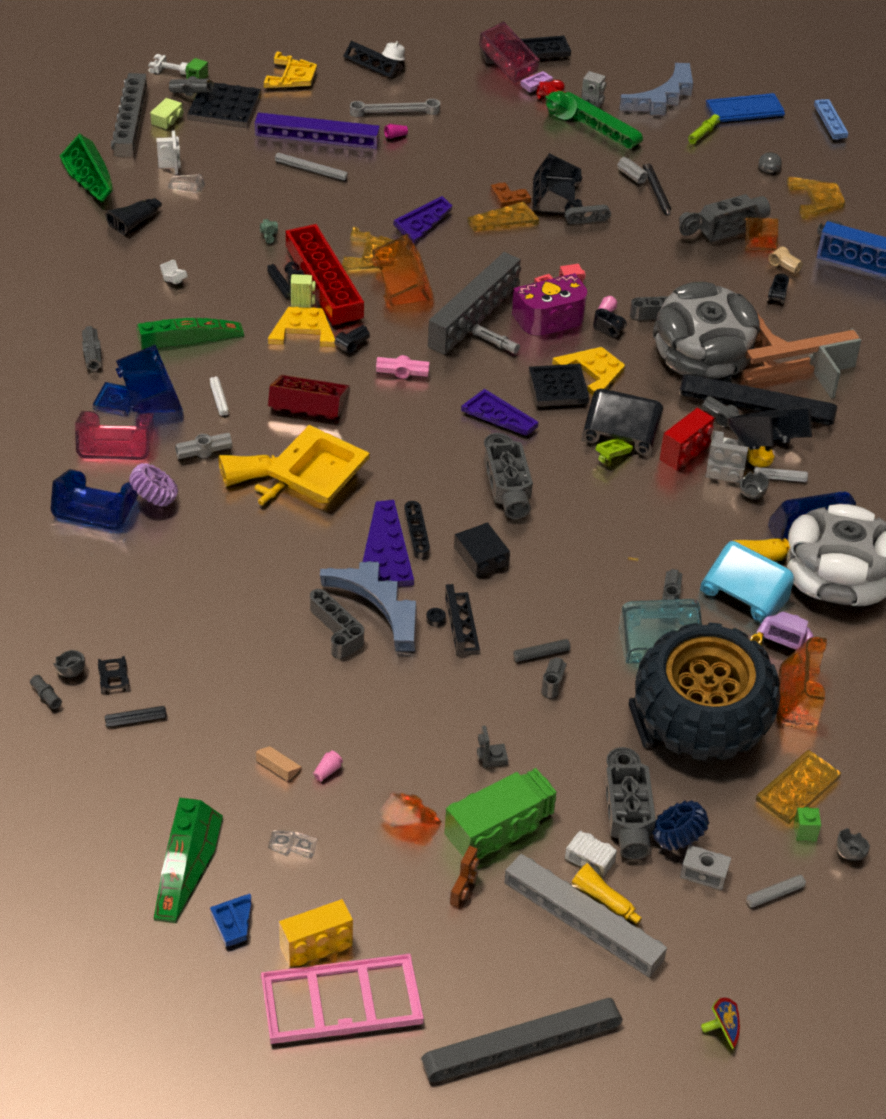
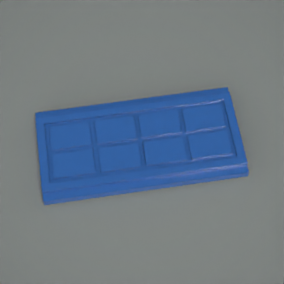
M774 93L706 100V106L711 115L717 114L720 117V122L785 116L784 108Z

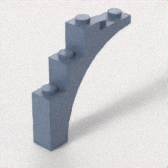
M675 63L672 77L660 87L642 93L621 94L620 111H650V115H665L666 105H678L680 95L691 96L693 79L690 63Z
M360 562L359 569H320V579L323 587H336L352 591L365 597L379 608L391 625L395 651H415L417 627L416 601H398L397 581L390 580L380 581L379 562Z

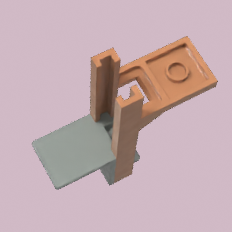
M758 314L760 331L756 336L755 349L747 350L746 358L751 359V364L762 363L763 366L743 370L742 378L746 384L752 385L814 373L830 398H835L840 370L855 367L861 339L854 328L849 331L787 342L772 334ZM815 352L809 355L808 358L787 361L782 363H777L773 361L776 359H782Z

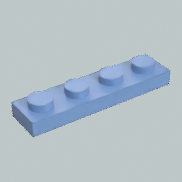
M815 100L814 106L833 139L847 138L848 131L830 100Z

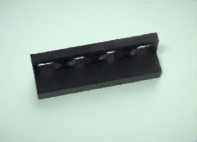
M354 41L350 42L343 55L344 58L391 79L396 70L401 72L404 67L399 61L387 58L381 53ZM351 50L357 52V55L349 56ZM361 56H366L369 60L362 62ZM378 61L381 65L374 67L372 62ZM384 67H391L390 72H385Z
M446 584L445 601L456 656L480 654L468 592L455 593L454 585ZM465 599V603L460 606L457 604V600ZM461 612L468 616L465 620L460 618L459 614ZM466 627L471 631L468 634L463 633L462 628ZM468 641L472 643L474 647L465 648V643Z

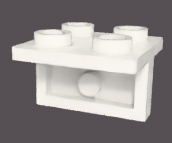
M172 131V138H156L158 168H174L175 174H178V168H181L179 136H175V131Z

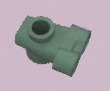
M264 219L260 223V233H264V238L269 244L274 242L272 234L278 233L277 221Z

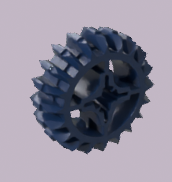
M685 800L680 804L677 802L676 805L670 806L667 810H663V813L657 816L652 833L656 842L663 849L667 848L668 851L674 849L676 851L680 847L684 849L685 846L692 845L694 841H698V838L704 835V831H707L710 822L706 810L698 802L693 800L687 802Z

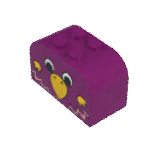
M576 273L515 287L512 315L523 331L535 336L577 327L584 321L587 289Z

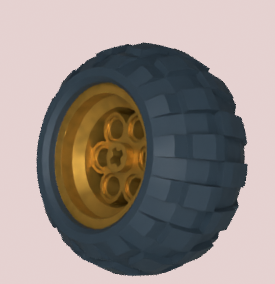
M709 622L708 625L692 623L681 626L678 631L672 630L658 638L654 647H650L639 663L636 675L635 701L640 717H645L646 729L654 739L663 740L667 749L677 754L682 752L690 754L692 759L706 761L707 757H716L718 760L733 758L738 751L743 752L745 750L747 752L753 748L771 728L780 704V681L775 665L771 664L766 650L756 641H750L746 633L736 628L722 627V624Z

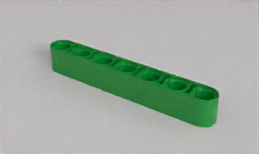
M566 92L577 103V110L573 118L628 149L635 147L643 141L641 132L575 94Z

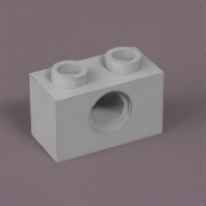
M689 845L680 878L722 890L731 857Z

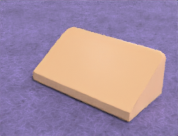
M270 746L256 752L257 762L286 781L292 779L302 769L300 765Z

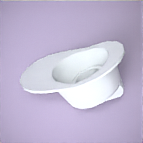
M398 41L396 43H387L382 52V55L393 60L403 61L406 59L405 48Z

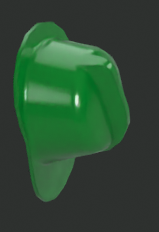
M562 91L552 92L545 96L546 106L551 114L563 120H568L575 115L577 103L573 97Z

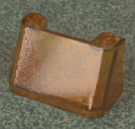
M408 234L371 250L373 254L371 260L375 267H379L385 283L386 291L383 298L387 305L397 306L434 299L421 255Z
M809 638L781 663L778 674L781 698L776 716L777 721L781 725L817 730L825 700V688L820 683L809 681V679L813 675H815L814 677H819L823 654L827 646V638Z

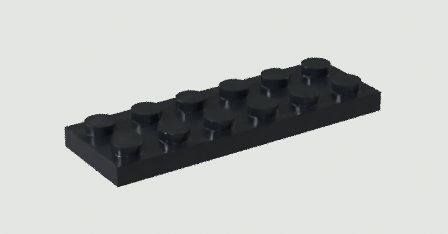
M564 35L480 42V49L486 63L571 56V49Z

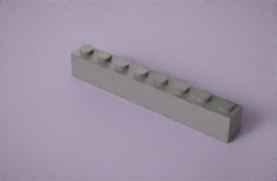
M520 854L505 870L504 883L647 977L650 978L665 960L667 947L661 941L653 939L642 929L628 923L622 916L611 912L605 905L597 903L586 893L574 888L569 882L563 881L550 870L538 865L533 859Z

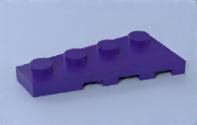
M441 196L395 219L393 225L415 244L452 210L453 205Z
M483 389L461 406L462 412L526 436L538 428V421L486 389Z

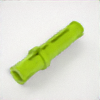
M714 114L708 120H705L698 129L688 136V141L691 144H695L708 131L710 132L714 129V126L720 122V117Z

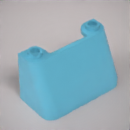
M730 541L723 548L703 579L700 591L707 595L715 596L719 590H722L750 605L753 619L762 623L766 617L776 615L789 600L794 576L786 567L738 542Z

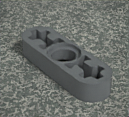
M607 205L569 208L565 212V218L569 224L606 221L611 217V211ZM587 212H592L590 216L584 217Z

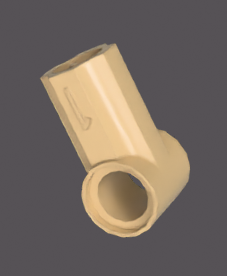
M783 246L768 256L771 265L775 267L780 265L794 274H797L803 266V262L790 255L788 249Z

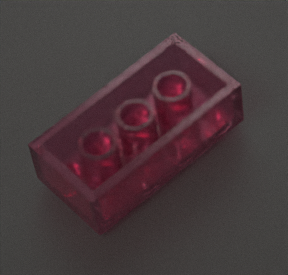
M504 21L480 33L479 46L514 84L538 71L540 59Z

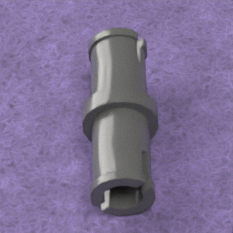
M40 675L33 676L30 684L36 689L38 696L45 700L52 709L60 707L62 700L56 695L54 688L47 684Z

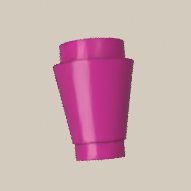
M388 124L384 127V135L389 139L408 134L407 126Z

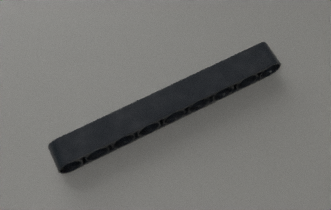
M683 375L679 393L686 397L706 400L707 397L711 396L722 404L756 411L810 408L811 422L825 425L834 424L838 408L837 405L829 402L694 375Z

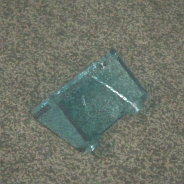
M695 599L630 601L625 603L621 608L619 633L625 663H640L650 647L653 648L658 638L672 630L678 631L681 626L697 623L702 625L699 602Z

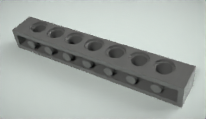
M128 73L127 79L124 80L120 99L121 105H119L115 131H113V140H111V150H114V156L133 157L147 90L146 74Z

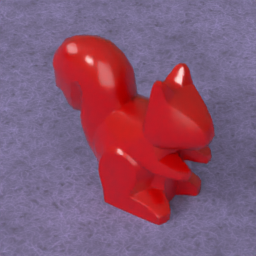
M561 80L539 82L537 100H540L541 97L545 98L546 95L552 92H564L565 84Z

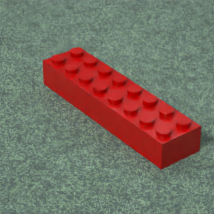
M317 224L286 230V248L293 260L299 265V270H303V273L306 275H312V281H315V291L312 292L315 294L331 324L336 325L364 318V301Z

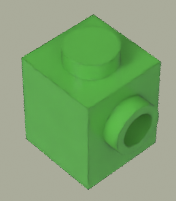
M194 58L186 66V79L191 76L205 79L208 76V62Z
M797 808L794 819L795 840L817 841L821 828L819 808Z

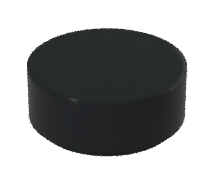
M431 608L426 613V621L434 627L442 626L446 621V613L440 608Z

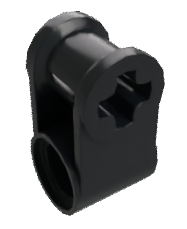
M775 275L767 301L774 300L784 304L789 283L787 275Z
M604 308L595 311L594 329L615 338L620 334L621 330L626 328L627 322L622 316H618Z

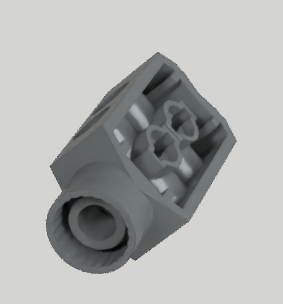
M747 194L708 204L699 213H683L679 217V231L684 236H690L700 229L710 242L752 231L758 220L769 217L770 204L764 196L750 199Z
M492 433L484 440L486 448L484 463L494 501L503 504L507 517L511 519L523 518L531 510L529 499H531L533 482L522 443L513 441L506 434Z
M619 747L610 751L606 760L608 767L606 768L604 783L610 835L619 839L620 853L624 858L641 859L651 852L649 836L653 835L652 832L656 822L649 767L641 763L639 755L634 750Z

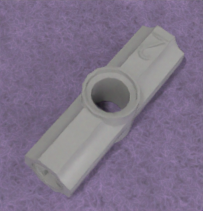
M229 433L215 436L199 434L195 440L175 444L178 459L196 455L200 458H207L212 455V452L232 448Z

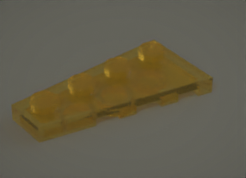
M525 202L476 214L467 219V223L474 231L493 230L496 226L510 228V225L518 224L520 227L532 222L533 225L539 224V218Z

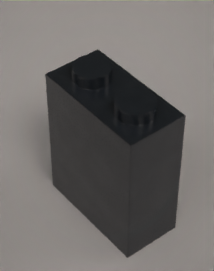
M488 522L455 534L454 548L476 577L509 565L510 550Z

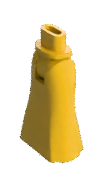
M219 455V470L225 487L249 479L269 476L267 468L278 457L271 455V458L269 455Z
M786 538L782 540H733L774 562L787 558L790 548L789 540Z
M588 863L578 871L572 880L574 888L586 893L594 901L605 905L608 910L618 916H622L627 922L630 921L635 926L641 922L642 917L636 913V908L633 904L609 887Z

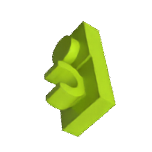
M616 438L597 444L595 450L600 453L598 460L605 464L606 460L611 462L613 457L631 453L633 446L623 439Z

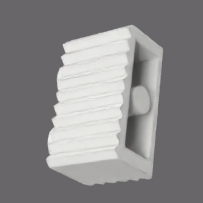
M579 831L567 846L565 859L581 868L588 863L603 879L615 862L617 850L608 843L598 841L593 835Z

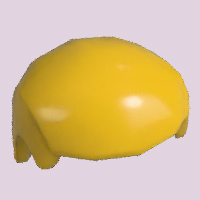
M760 446V449L749 450L748 447L747 460L751 465L765 468L773 463L775 456L772 450L767 452L765 446Z

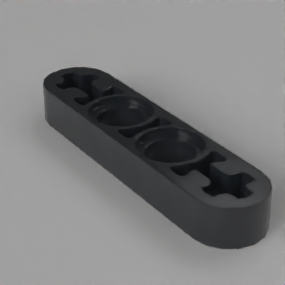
M408 501L404 505V516L412 553L418 559H425L429 556L430 544L422 508L417 501ZM418 521L420 524L413 525L411 522ZM420 534V535H422L423 537H422V538H415L414 535Z

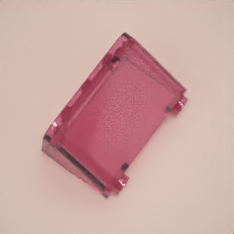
M81 411L75 422L76 453L81 458L144 460L150 453L154 413L140 414L136 419L135 427L100 425L99 416L95 412Z

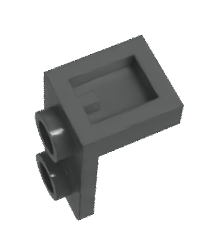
M482 726L481 734H478L479 747H477L478 760H482L483 768L508 765L505 744L489 745L490 740L487 727Z

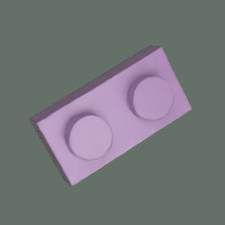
M542 71L521 80L520 86L529 92L537 90L539 82H550L553 80V77Z

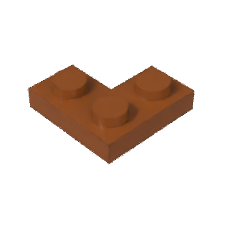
M506 182L490 186V190L501 208L531 203V196L526 189L510 191Z
M469 846L461 860L460 875L451 890L450 905L459 907L461 901H465L469 894L470 884H474L477 879L478 872L476 869L479 864L477 848Z

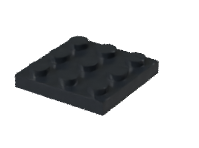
M581 364L529 367L528 372L537 407L589 404L590 398Z

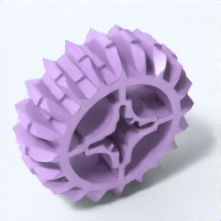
M141 463L130 474L129 481L130 485L133 486V490L137 491V494L141 495L148 502H152L154 505L158 504L161 507H167L175 500L179 491L178 486L165 471L156 468L154 465L150 466L148 463Z

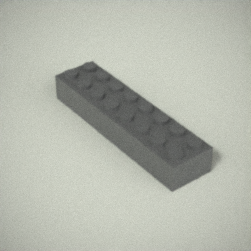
M503 252L429 320L428 347L445 355L459 341H462L464 336L471 332L476 324L481 323L483 318L489 315L496 306H499L514 288L520 285L521 259Z

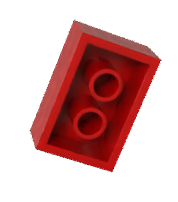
M696 408L664 432L659 460L675 470L685 466L690 459L696 457L704 448L706 449L710 446L712 441L711 434L714 429V417Z

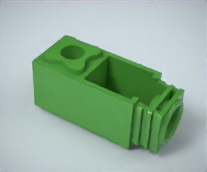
M534 768L531 772L528 771L525 775L515 772L476 793L469 794L458 802L450 804L446 808L444 834L462 857H464L468 847L472 846L478 849L477 858L480 860L486 854L499 850L503 845L518 840L528 832L535 831L539 827V822L542 818H546L554 813L557 792L537 768Z

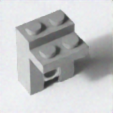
M713 431L705 477L740 483L743 478L748 447L744 446L739 438L738 440L725 438L724 432Z

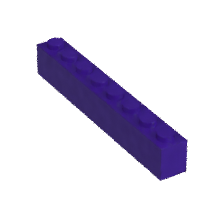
M259 112L255 120V136L377 149L379 142V125Z

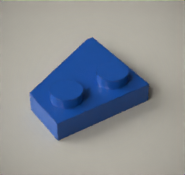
M250 893L210 907V914L225 947L247 940L251 909Z

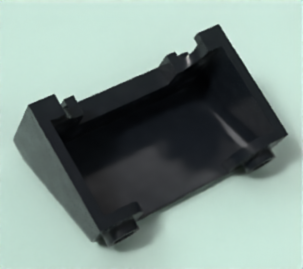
M549 153L533 177L532 209L539 213L565 214L569 208L583 207L580 199L575 200V186L579 185L582 181L581 168Z
M597 389L591 400L581 441L595 443L599 440L600 434L633 441L635 442V450L638 453L652 456L661 428L663 405L659 401L607 389Z

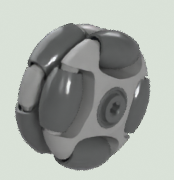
M691 282L674 289L672 294L664 301L653 327V338L660 355L664 360L666 359L665 363L673 371L682 376L694 375L709 379H720L730 374L736 375L747 367L751 359L746 358L747 350L755 349L756 336L760 331V321L753 305L743 296H739L724 287L715 286L713 283Z

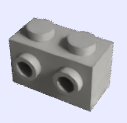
M589 71L583 78L581 98L597 108L605 101L604 91L607 86L605 82L606 76Z

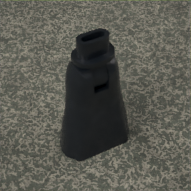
M153 198L146 199L145 201L141 200L126 207L109 210L105 214L106 221L111 228L117 229L120 234L125 236L142 221L152 217L158 211V208L162 206V203Z

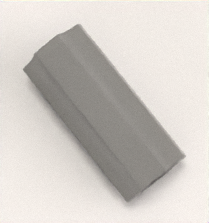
M623 157L617 164V168L635 182L643 184L646 181L648 172L629 158Z

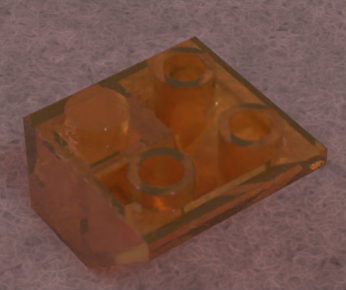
M746 218L745 251H775L778 249L779 219Z
M391 793L378 812V815L391 827L397 828L440 825L442 822L436 816L437 813L433 809L425 807L422 804V800L414 794Z

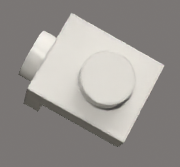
M170 260L160 265L164 281L178 284L183 281L182 279L188 277L186 270L178 269L175 260Z

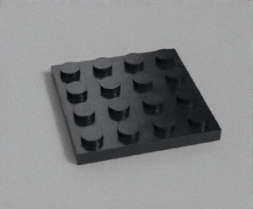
M213 83V91L211 93H197L187 114V120L247 128L261 97V89Z

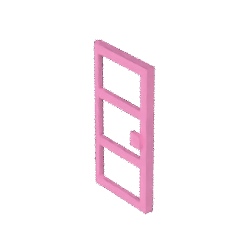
M402 954L261 972L260 978L262 979L270 1044L423 1024L424 1018L411 955ZM402 966L412 1015L376 1020L367 970ZM358 971L367 1021L353 1023L352 1018L338 1019V1025L325 1026L317 976ZM307 978L315 1028L278 1032L271 982Z

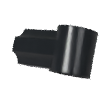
M361 325L347 334L345 332L339 333L334 343L346 353L351 354L355 351L358 344L370 338V333L366 326Z

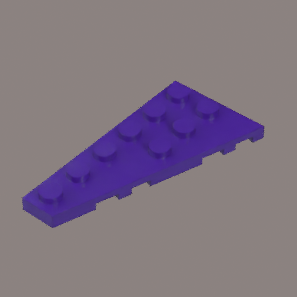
M376 501L362 562H379L380 581H397L398 587L414 585V577L395 501Z

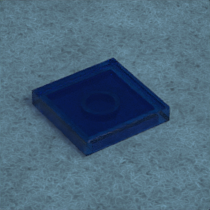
M105 382L92 404L93 409L127 416L139 394V389Z

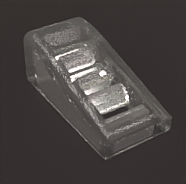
M202 174L172 176L168 187L174 190L202 193L205 182Z

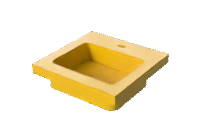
M308 425L267 468V474L288 484L290 489L325 504L329 503L369 460L370 453Z

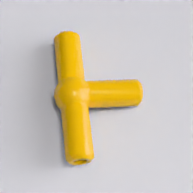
M280 481L270 489L257 484L255 491L264 494L258 499L259 505L263 506L270 499L275 498L276 494L285 487L284 483Z

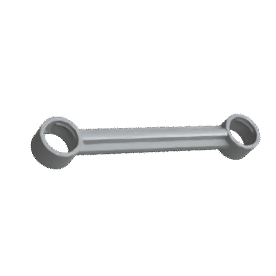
M428 99L423 103L364 104L361 101L350 103V115L353 117H362L365 113L425 111L427 114L436 115L440 112V101L437 99Z

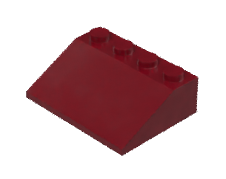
M281 374L269 387L268 406L278 411L288 409L292 413L307 412V415L318 416L319 414L325 415V418L335 419L342 412L350 385Z

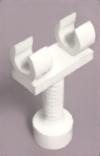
M156 54L154 59L159 60L150 62L148 65L153 67L149 68L148 71L150 73L156 72V74H159L163 68L178 70L180 74L186 75L188 63L182 62L181 65L167 63L166 55Z

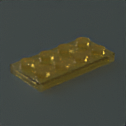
M808 749L756 796V801L787 824H790L795 819L797 808L809 807L840 778L841 772Z

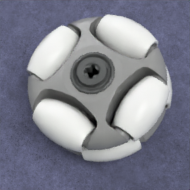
M849 504L829 505L828 510L822 507L799 516L793 522L788 535L790 548L787 553L786 568L793 573V584L808 596L835 604L868 606L886 598V522L880 517L875 519V514L867 509Z

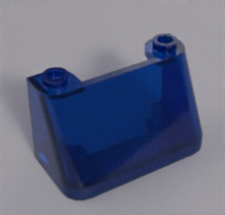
M156 345L116 360L118 365L116 372L119 378L123 377L132 399L129 404L133 412L137 411V414H162L183 411Z
M69 469L53 480L50 509L52 515L59 519L117 530L127 519L138 494L137 491L133 490L130 482L124 483L118 493L86 487L85 475L81 471Z
M845 491L786 500L770 516L768 527L775 539L782 540L786 538L788 540L789 530L799 516L822 507L828 510L829 505L849 504L856 506V502L853 496Z

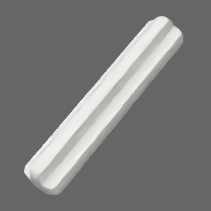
M217 376L211 377L210 385L219 414L227 416L229 408L220 380Z

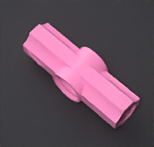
M405 355L398 356L396 359L377 357L376 372L395 374L396 377L401 379L407 378L409 375L428 377L430 362L411 360Z

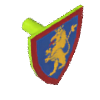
M719 998L712 1006L716 1016L715 1020L703 1023L701 1027L704 1033L722 1028L733 1049L737 1044L740 1033L738 1006L736 1002L729 998Z

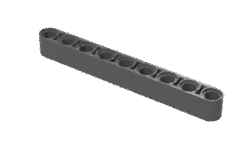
M605 998L431 1050L421 1057V1062L429 1081L439 1082L613 1029L619 1026L623 1019L612 998Z

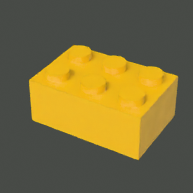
M343 899L279 921L280 949L289 968L302 966L308 961L324 958L330 953L343 951L353 946V919Z

